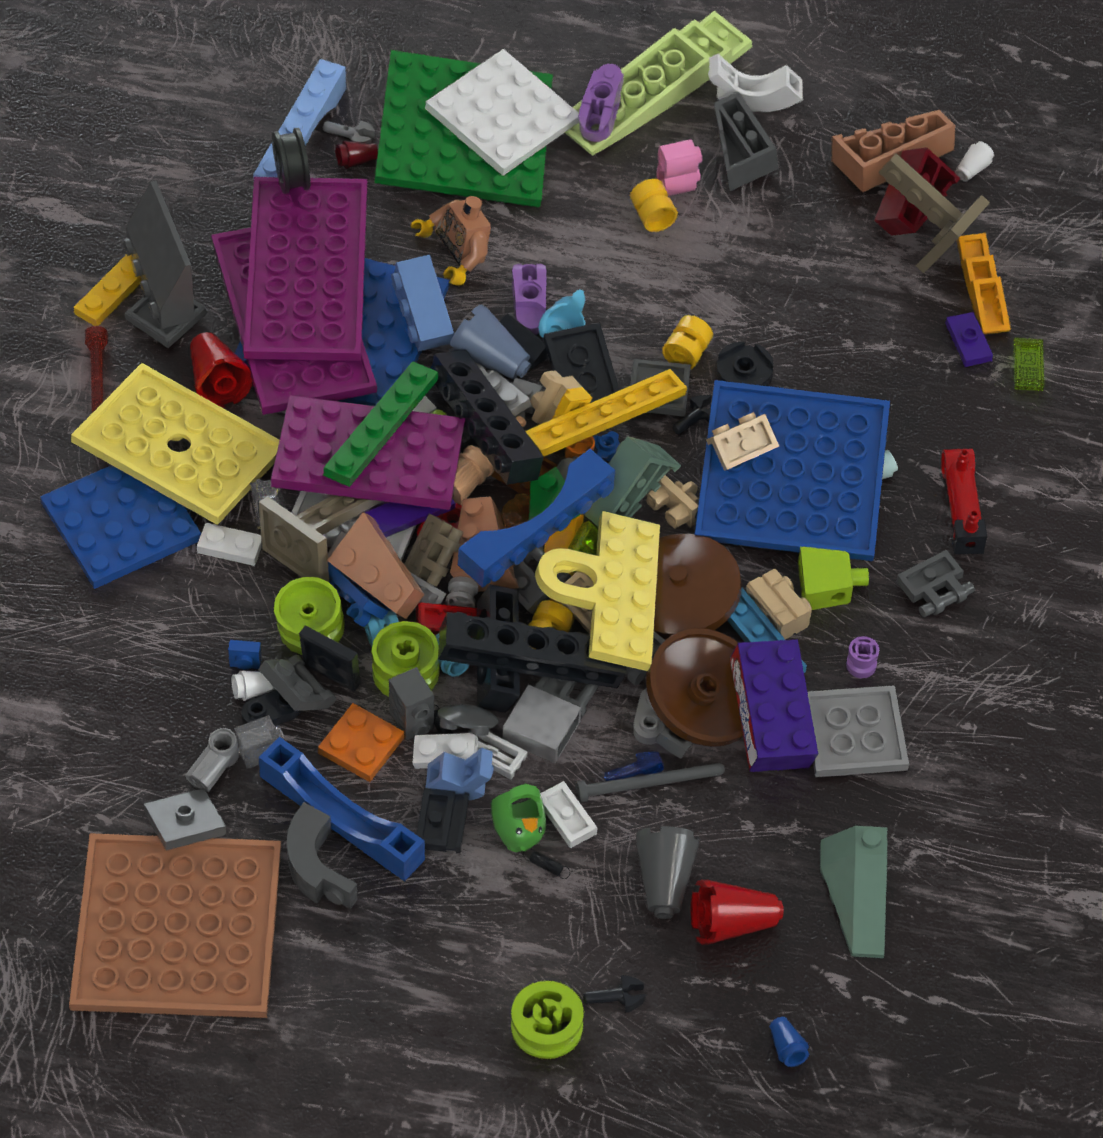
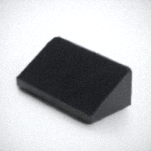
M508 313L500 320V323L530 355L528 362L531 363V366L527 373L547 358L545 343Z

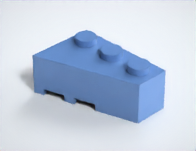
M430 255L396 262L395 271L391 274L392 285L400 304L401 313L408 324L407 330L411 343L416 344L418 352L450 344L454 331Z

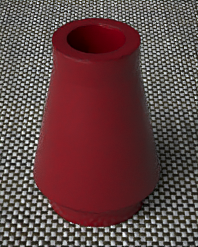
M343 141L342 144H337L335 148L337 164L339 167L344 166L348 169L371 160H377V145L375 143Z

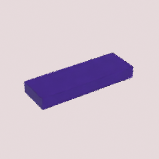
M452 498L450 510L388 502L365 513L375 519L384 536L388 537L426 521L429 513L439 516L455 509V502Z

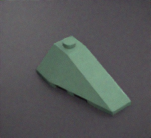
M853 826L820 841V872L828 886L832 905H835L838 913L840 926L851 956L884 958L887 827Z

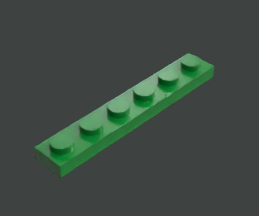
M412 361L324 466L323 476L350 487L438 381V372Z

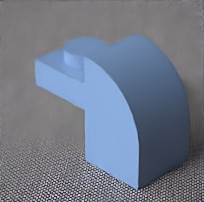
M481 748L466 760L443 752L428 764L426 788L455 791V794L460 795L469 793V800L484 796L485 783L493 775V752Z

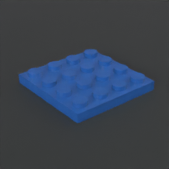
M112 465L40 496L42 506L94 589L197 543L201 536L200 530L183 505Z

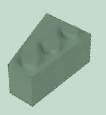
M627 436L618 445L615 455L608 463L616 470L614 489L607 497H601L595 501L584 515L597 527H599V518L602 511L631 518L642 507L639 501L651 489L656 492L662 486L659 481L671 469L676 472L681 465L659 445Z

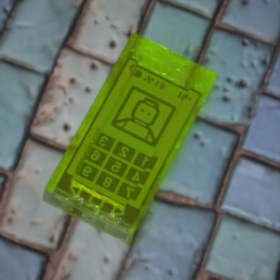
M1014 338V389L1043 391V339Z

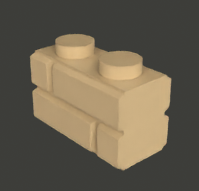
M774 568L763 574L762 577L748 582L746 585L747 594L785 640L793 636L794 633L797 634L809 626L812 612L811 606L806 598H800L795 593L793 583L787 576L782 577Z

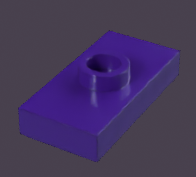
M974 312L946 318L945 324L965 367L992 361L993 354Z

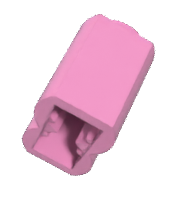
M692 139L659 146V165L657 166L656 175L657 179L662 181L668 196L696 190L697 182L700 181L698 166L699 163H702V154L699 146L695 147Z

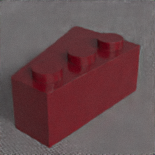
M927 147L902 151L900 157L944 197L947 196L946 191L951 185L957 184L961 179ZM889 184L874 221L888 234L894 236L916 233L927 220V216L915 205L911 204L894 186Z

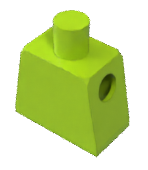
M800 547L798 570L801 597L808 600L812 610L848 604L851 602L853 586L869 585L868 568H851L848 552Z

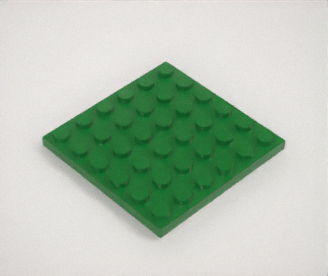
M391 50L374 183L466 197L475 196L479 199L540 207L546 146L502 176L425 109L427 100L475 69L481 63ZM530 71L552 90L553 74Z

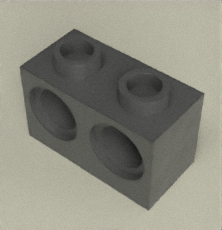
M417 667L389 679V713L398 728L405 732L406 741L414 738L415 735H426L430 730L434 729V695Z

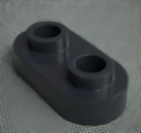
M276 690L247 701L242 707V721L248 729L262 731L295 719L300 715L301 711H295L288 703L281 702L285 699ZM255 710H261L260 713H253Z

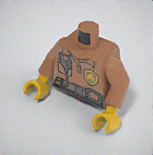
M469 196L466 200L462 201L453 200L429 215V220L416 219L411 223V228H421V231L415 236L422 238L430 237L433 226H436V234L459 266V268L449 266L443 273L444 278L449 279V283L456 286L464 284L466 280L465 273L467 271L471 272L479 263H484L488 253L491 226L480 210L482 206L481 200L475 196Z

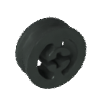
M294 128L293 133L280 135L278 131L272 132L274 162L283 194H287L291 188L297 187L310 190L309 163L300 129Z

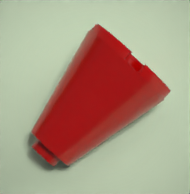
M204 332L195 336L191 341L190 350L196 393L222 408H225L224 404L232 401L234 404L240 402L249 393L253 383L248 365L213 333Z
M707 879L697 881L695 885L700 886L699 892H693L691 897V922L693 929H699L701 937H696L700 944H712L774 927L782 919L784 912L783 904L775 894Z

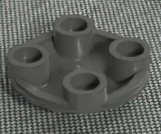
M455 704L438 710V716L441 718L440 726L445 729L455 730L459 726L470 728V732L475 735L484 736L489 734V728H493L499 723L498 717L493 713L473 705Z

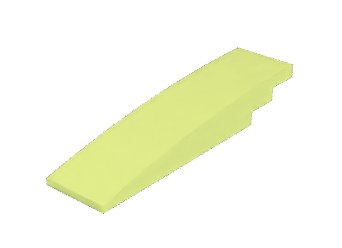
M715 11L701 22L694 19L680 31L673 28L621 69L624 77L620 93L621 100L613 131L607 139L599 142L586 140L580 132L579 123L565 133L593 156L643 126L710 80L708 76L710 57L719 54L731 64L752 48V40ZM582 100L573 107L578 113ZM599 124L593 125L591 129L599 130Z

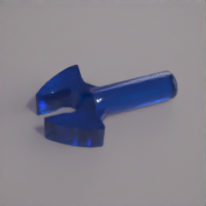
M659 752L637 753L636 762L605 772V781L629 778L638 774L659 773L664 769L662 758L659 756Z

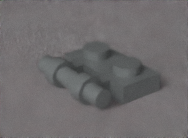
M947 550L898 574L896 579L897 584L913 603L922 598L927 602L919 607V612L924 618L931 614L937 615L943 612L946 606L954 602L958 604L966 600L967 595L975 592L974 585L970 581L962 585L958 582L963 577L964 571ZM943 587L948 589L949 592L938 596L936 593L937 590Z

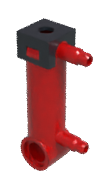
M943 449L941 454V470L943 479H946L953 524L951 538L954 555L984 554L987 531L985 519H981L975 481L974 450Z

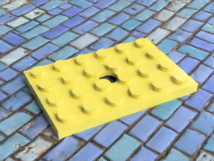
M143 363L71 434V442L216 525L226 517L273 466L279 445L278 438ZM184 438L191 445L186 451L176 452L171 450L167 444L170 440L180 441Z

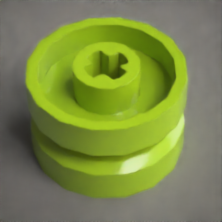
M301 577L290 581L281 588L275 598L274 614L281 640L291 651L302 655L299 633L305 625L339 643L344 634L345 619L339 594L328 581L318 577Z
M401 621L389 624L380 630L374 638L371 651L373 662L372 676L375 686L384 695L389 697L390 678L416 667L430 690H433L439 677V644L436 636L429 628L417 622Z

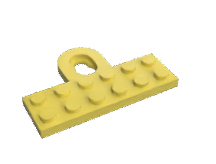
M602 511L599 518L596 555L557 548L546 552L541 557L535 571V578L542 592L557 602L592 610L588 658L643 671L649 670L652 664L659 524ZM574 571L582 572L591 578L594 586L582 588L561 582L557 578V574Z

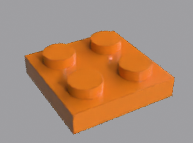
M352 703L318 746V754L364 780L371 782L403 741L405 732Z

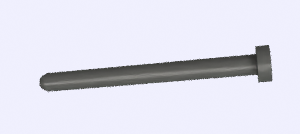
M715 763L586 784L585 780H581L575 783L576 794L579 803L588 802V797L719 776L725 772L723 764Z

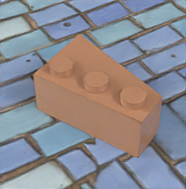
M363 511L327 561L393 612L407 619L424 596V593L394 551L391 543L378 527L379 525L375 519Z

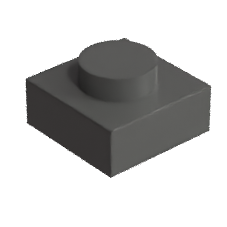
M667 727L662 730L655 741L680 759L693 745V742L679 737Z

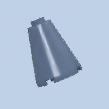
M478 305L471 311L475 316L469 321L464 319L450 341V346L453 348L449 349V352L466 350L474 362L479 363L484 368L492 369L494 372L496 371L511 379H515L518 376L522 378L531 366V363L528 362L530 355L486 306Z

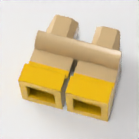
M556 370L544 372L540 382L546 389L545 391L536 392L532 396L530 402L535 412L531 419L538 424H543L589 404L592 397L573 376L562 377Z

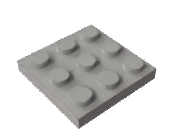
M895 685L807 692L819 753L813 762L815 777L908 771L909 760Z

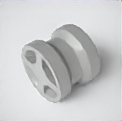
M462 576L452 578L448 583V591L450 593L446 597V605L475 608L476 599L474 596L478 593L477 582Z

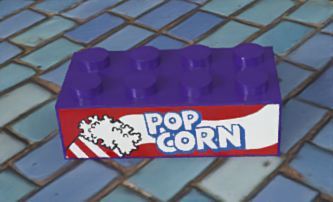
M798 639L738 643L730 657L749 771L810 768L819 753Z

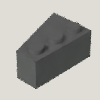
M736 92L715 102L716 122L729 192L779 169L776 147L740 93Z

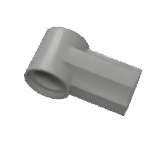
M219 728L211 733L208 746L186 773V779L196 789L204 788L205 791L209 792L226 768L237 762L239 749L235 733L227 728ZM221 746H230L226 750L218 749Z

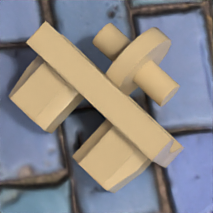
M665 475L659 481L662 486L656 492L651 490L647 494L646 502L653 510H658L664 505L669 507L670 509L665 513V519L674 529L685 523L691 528L696 524L697 520L695 515L698 511L697 504L699 503V498L695 494L698 486L692 481L686 484H682L680 481L673 483Z

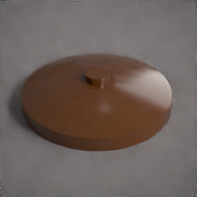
M673 534L659 538L654 632L666 640L673 634L687 629L703 628L716 630L730 618L741 597V576L735 558L723 545L705 536Z
M703 628L687 629L675 633L667 638L654 652L652 664L646 673L647 694L659 719L673 733L694 744L718 747L732 744L743 738L730 657L738 642L718 631Z

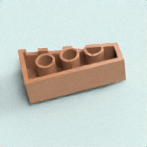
M940 110L908 117L905 119V123L901 124L884 123L881 124V129L867 132L864 128L854 131L852 136L844 138L842 134L832 136V162L862 192H865L886 182L885 178L878 172L896 153L901 156L903 150L927 147L937 157L953 151L955 125Z

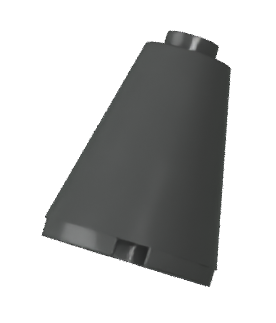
M660 826V832L650 833L651 827L644 828L636 834V846L648 910L653 912L657 918H673L674 914L681 910L699 847L700 837L694 838L693 831L679 827Z

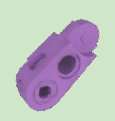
M605 64L596 71H593L579 109L580 132L586 140L592 142L603 141L613 131L624 82L621 69L617 65ZM599 124V130H593L591 127Z
M516 264L512 269L515 319L536 335L539 333V321L546 311L547 270L543 264Z

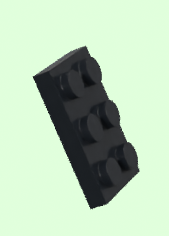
M600 323L544 334L543 340L552 371L556 370L562 377L573 376L592 397L590 403L620 390Z

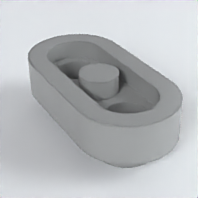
M646 688L642 691L639 698L633 734L639 742L651 745L656 743L655 741L666 725L655 713ZM649 723L653 724L654 726L647 727L644 724Z

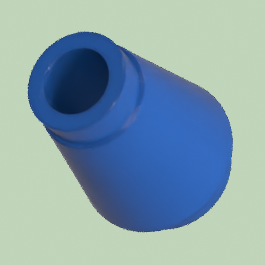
M786 1017L774 1019L769 1027L779 1060L788 1067L802 1064L809 1056L808 1043Z

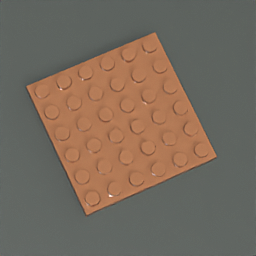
M90 833L69 1001L70 1010L267 1018L282 848L281 841L212 838L166 851L158 836Z

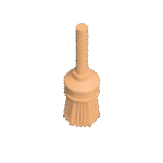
M522 416L516 417L520 425L524 427L526 425L525 419ZM470 445L463 450V453H460L452 496L455 503L462 505L463 499H467L476 486L482 484L486 477H489L494 472L493 465L482 453L481 448Z

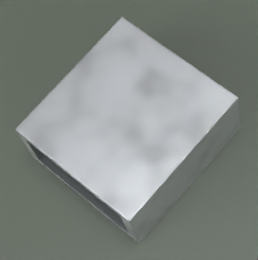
M528 685L503 725V739L534 755L556 763L580 723L581 707Z

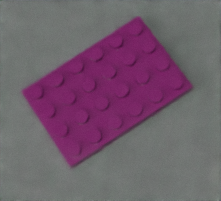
M290 395L271 476V487L450 510L465 418L459 419V417L412 411L353 484L348 487L323 476L324 466L375 406Z

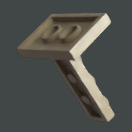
M897 153L878 172L890 185L894 186L911 204L915 205L932 223L941 229L932 239L933 247L916 265L923 273L964 233L990 203L981 195L964 213L960 212Z
M332 495L303 512L294 515L270 497H266L259 501L262 549L300 577H318L329 582L327 538L323 534L382 501Z

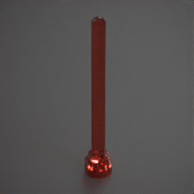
M91 326L85 330V345L91 351L92 413L103 403L102 350L108 344V331L101 326Z

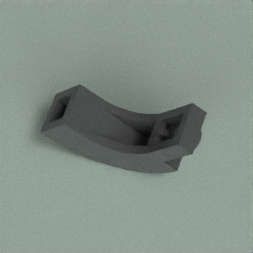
M303 802L292 818L287 832V857L291 877L299 890L316 904L323 895H326L332 903L337 905L343 904L351 909L358 899L357 883L326 867L317 856L319 849L331 834V816Z

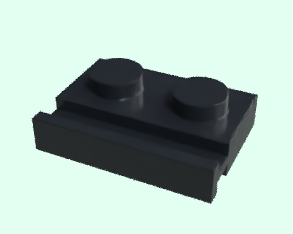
M424 788L416 835L425 841V850L440 852L452 850L456 851L457 854H461L469 805V793L460 795L455 794V791Z

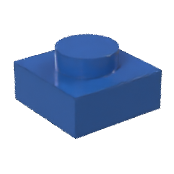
M230 640L228 648L230 667H237L242 670L260 668L262 661L261 642Z

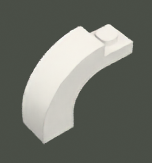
M719 54L709 58L708 76L710 81L717 86V98L719 100L739 92L750 110L754 112L782 110L803 100V80L787 65L766 75L752 76L737 71Z

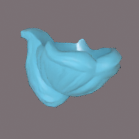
M576 290L573 296L562 297L545 311L538 326L542 338L545 333L585 326L582 314L585 304L583 290Z

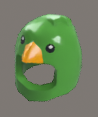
M523 784L495 797L491 801V817L494 829L508 850L513 852L527 851L540 842L545 832L546 816L540 790L536 786ZM521 798H531L528 801L512 805L513 802Z

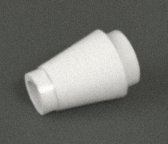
M981 141L972 144L955 170V173L962 181L967 182L992 163V158L994 157L993 150Z
M240 670L238 674H234L231 677L232 691L235 699L242 698L243 701L276 690L260 671Z

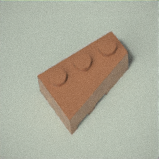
M491 496L463 499L458 529L464 532L459 541L461 546L480 531L505 529L503 517ZM454 552L450 570L453 578L459 576L471 578L458 566V552ZM514 565L509 567L496 582L491 581L483 588L478 584V592L485 591L490 584L511 589L519 588L514 574Z

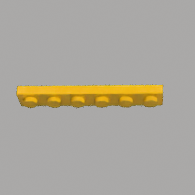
M668 369L526 430V433L545 457L685 396L687 386L671 369Z

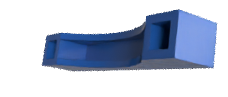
M592 449L587 450L569 464L563 488L549 507L531 520L517 526L500 530L480 531L459 547L458 566L482 588L491 581L496 582L513 564H520L535 547H542L556 531L564 530L578 514H585L595 501L601 497H607L614 489L616 470Z
M278 737L259 756L260 777L298 805L301 806L305 802L331 816V829L404 882L425 861V841L401 823L380 818L352 802L329 783L302 752L281 737Z

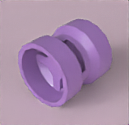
M862 636L853 639L850 643L846 667L848 672L854 677L868 678L874 674L880 651L879 645L875 640Z

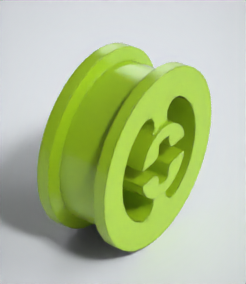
M540 981L528 985L518 993L512 1004L511 1032L514 1041L524 1052L537 1058L553 1059L569 1053L577 1046L582 1036L584 1017L582 1002L571 988L559 982ZM533 1010V1016L526 1018V1015ZM552 1021H553V1031H554V1034H552V1023H551ZM569 1022L567 1027L562 1030V1023Z

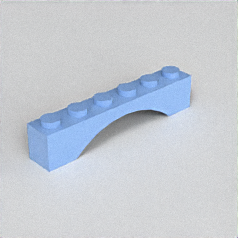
M323 59L319 60L278 131L280 135L293 133L294 128H299L306 146L319 121L328 111L336 108L346 90L345 66ZM272 143L255 170L253 177H277Z

